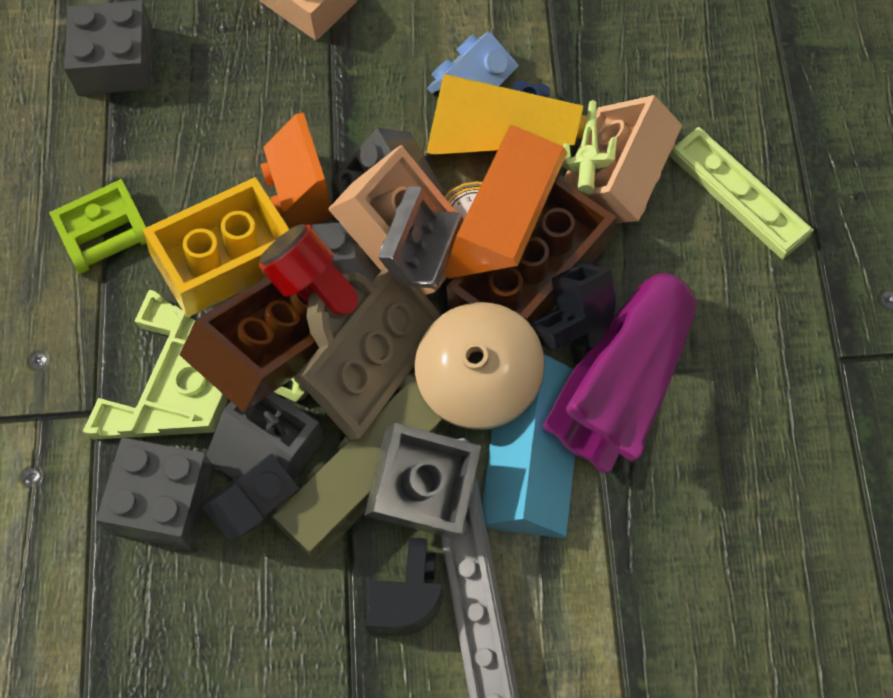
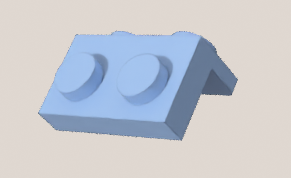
M490 31L479 38L472 34L456 49L460 55L453 62L447 59L433 71L431 75L435 80L427 89L432 94L440 90L443 74L500 86L519 65Z

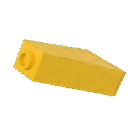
M443 74L426 153L449 154L498 150L510 125L562 146L565 143L575 145L576 138L583 139L587 116L582 115L583 105Z

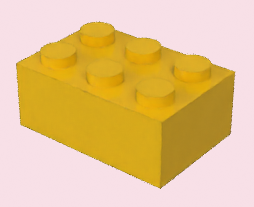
M254 177L143 229L150 256L188 318L267 277L259 268V259L264 251L276 239L287 232L289 228L257 178Z

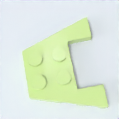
M149 290L134 322L141 329L168 335L169 337L137 407L133 408L98 398L83 430V433L89 438L112 439L213 433L229 400L179 356L195 320L191 317L187 318L183 310L164 300L157 292Z

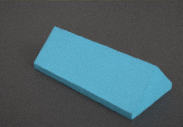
M544 354V378L535 400L516 419L502 426L492 428L482 507L487 529L566 539L575 454L564 447L557 436L544 430L543 423L550 414L566 379L573 369Z

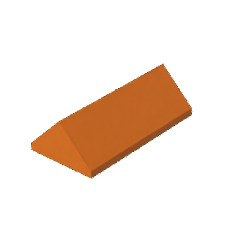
M510 125L456 235L444 272L448 279L518 266L567 155L564 146Z

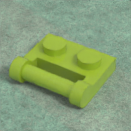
M122 179L49 212L79 275L91 270L90 265L139 242L141 245L146 244L143 229L146 226ZM128 222L131 223L133 228L83 252L81 251L79 245Z

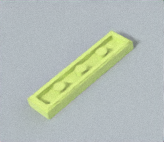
M700 127L676 144L670 152L669 156L782 260L811 237L814 229Z

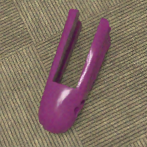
M666 272L656 274L636 288L613 317L605 336L588 351L572 370L550 414L543 423L544 430L557 436L563 446L573 454L587 459L594 464L599 472L609 473L619 453L629 461H635L643 454L646 437L664 401L667 388L695 319L696 297L691 288L680 277Z

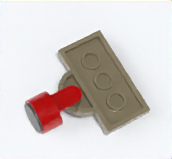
M300 224L285 232L264 251L259 259V268L283 296L287 297L297 293L308 303V325L310 333L319 348L295 378L350 440L359 439L415 366L416 353L422 337L431 324L442 315L419 287L400 286L386 267L382 269L372 283L366 276L356 271L342 274L332 263L334 253L309 224Z

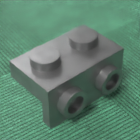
M408 186L400 205L397 207L396 215L386 239L381 245L378 258L400 286L436 288L439 285L456 235L464 219L460 213L440 212L423 187Z

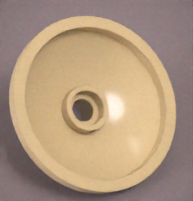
M486 302L461 305L440 316L431 324L422 337L415 359L417 385L428 406L439 417L450 424L472 430L496 428L520 416L535 400L541 388L545 370L543 349L532 326L515 311L502 305ZM479 351L484 354L482 361L477 364L468 361L470 354Z

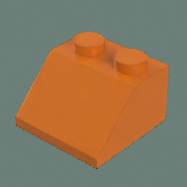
M304 112L295 114L263 147L268 162L260 164L267 187L272 185L276 187L278 195L271 196V202L280 216L285 218L289 230L300 224H309L311 226L335 219L334 215L328 210L331 206L329 193Z

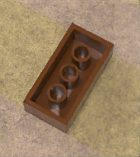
M557 176L518 266L455 277L446 286L448 308L454 309L461 305L478 302L494 303L515 311L528 323L548 314L556 305L551 278L582 262L592 264L612 242L616 216Z
M265 277L196 319L179 356L245 413L295 377L319 346L310 333L307 320L308 303L297 293L287 297L283 296L274 284Z

